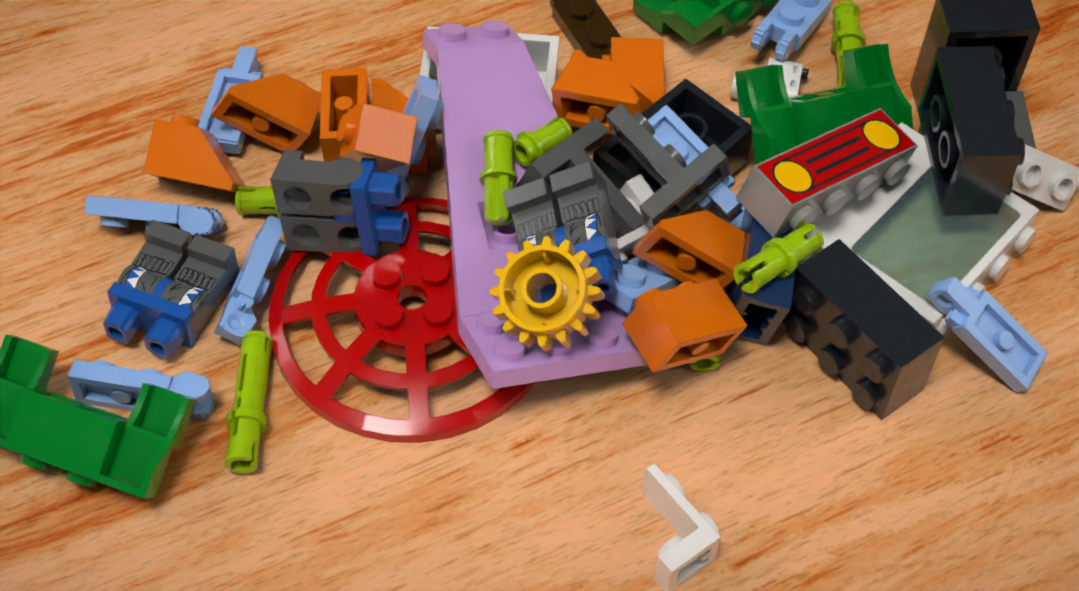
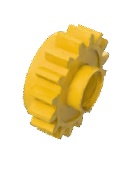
M544 236L542 245L533 246L529 240L523 242L524 250L517 254L509 251L506 254L509 262L505 268H496L494 274L500 280L498 287L490 289V295L500 301V304L492 309V312L499 320H507L502 329L511 337L519 334V342L525 347L530 348L537 338L539 347L544 351L551 350L553 339H558L563 346L568 348L571 346L570 333L576 331L586 337L589 333L583 324L586 318L599 320L600 318L599 312L592 306V301L605 299V294L599 287L592 286V284L598 282L602 276L596 267H588L591 258L584 250L574 255L575 247L566 239L559 247H556L554 241L549 236ZM548 284H556V293L553 298L545 303H537V295L540 289Z

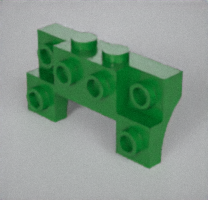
M633 0V11L659 32L663 33L671 27L689 43L694 45L713 31L723 36L733 28L743 26L752 15L765 6H772L777 0Z
M872 44L843 50L846 86L794 97L788 96L783 65L772 64L736 71L739 116L751 118L755 163L763 162L879 108L897 125L902 122L913 129L912 106L904 97L896 82L891 66L888 44Z
M6 334L0 348V447L20 453L19 462L41 470H50L51 465L64 469L67 471L65 477L67 480L83 486L96 487L97 482L143 499L156 498L172 448H180L196 399L151 383H143L129 418L119 416L47 390L46 388L59 351L15 335Z

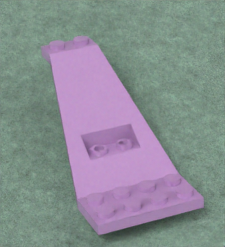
M489 20L483 22L482 26L464 27L459 24L447 23L440 25L439 29L423 30L422 47L437 65L439 99L443 100L441 126L458 334L491 388L496 389L648 365L622 325L629 314L606 299L592 301V306L600 314L599 320L586 318L583 324L589 334L584 337L578 332L573 331L569 334L571 346L568 348L563 346L558 339H553L551 350L544 351L539 347L537 338L533 345L528 348L519 342V334L511 337L502 329L507 320H499L493 314L492 309L499 305L500 301L490 295V289L499 285L500 278L494 274L496 268H505L509 262L506 254L509 251L514 254L519 253L518 238L513 220L509 225L495 227L491 226L484 218V185L479 180L480 173L484 171L483 135L493 130H504L513 134L515 141L520 132H532L550 122L553 118L558 117L524 41L509 24L502 21ZM514 155L513 171L517 173L518 181L513 185V188L517 187V183L529 167L522 166ZM537 295V303H541Z

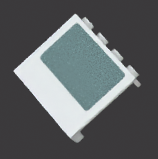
M901 122L898 126L918 145L907 162L910 165V169L906 175L893 185H889L886 182L878 186L872 194L863 200L854 198L848 201L838 212L831 216H827L824 213L814 218L811 224H814L816 229L804 237L808 239L820 231L824 239V246L821 250L840 239L946 338L952 331V327L948 326L944 320L947 314L940 312L927 297L934 283L938 280L942 281L955 276L965 287L971 286L977 291H983L986 289L984 284L989 279L995 282L998 281L1010 265L1012 253L1017 251L1022 254L1036 236L1037 230L1033 229L1032 225L1039 209L1011 192L1010 195H1005L998 214L942 216L924 136ZM808 256L807 258L803 259V260L800 261L798 264H802V263L805 262L810 256Z

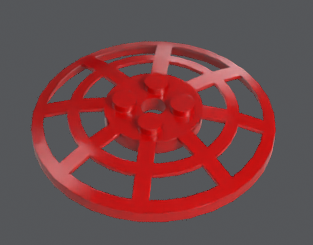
M404 197L405 200L402 201V204H399V207L385 206L386 210L408 212L409 230L404 243H399V252L386 255L377 261L368 255H363L361 251L323 252L331 257L326 261L317 276L311 300L283 307L284 294L290 278L299 264L311 252L294 251L278 275L271 295L268 322L270 336L273 338L272 350L282 376L294 394L314 413L336 427L362 437L387 442L423 443L453 438L486 425L502 416L519 402L534 383L502 387L493 395L471 407L448 415L429 418L428 389L439 388L457 382L474 373L479 367L458 334L452 250L446 255L440 256L432 252L419 250L418 233H427L451 239L450 226L428 221H417L416 211H433L449 214L448 200L428 197ZM343 263L362 274L357 282L354 293L326 297L330 282ZM409 296H417L425 301L421 307L416 309H407L400 305V302ZM355 312L356 321L362 333L345 349L333 335L326 316ZM312 319L313 328L320 345L329 358L335 362L317 385L305 376L292 357L285 338L284 326ZM453 341L469 354L464 359L450 366L426 372L425 355L437 352L450 345ZM375 347H378L391 354L406 356L407 373L384 371L367 365L362 361ZM352 375L358 380L377 387L408 391L409 419H391L366 414L345 406L332 397L347 378Z

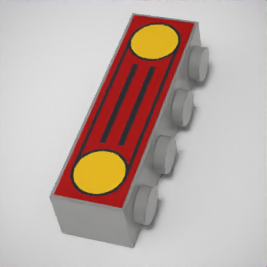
M879 108L754 165L736 199L773 238H776L792 229L795 231L803 223H811L814 218L824 213L827 216L835 214L848 201L854 198L858 200L867 198L878 186L886 182L889 185L897 183L909 171L910 165L907 162L918 145Z

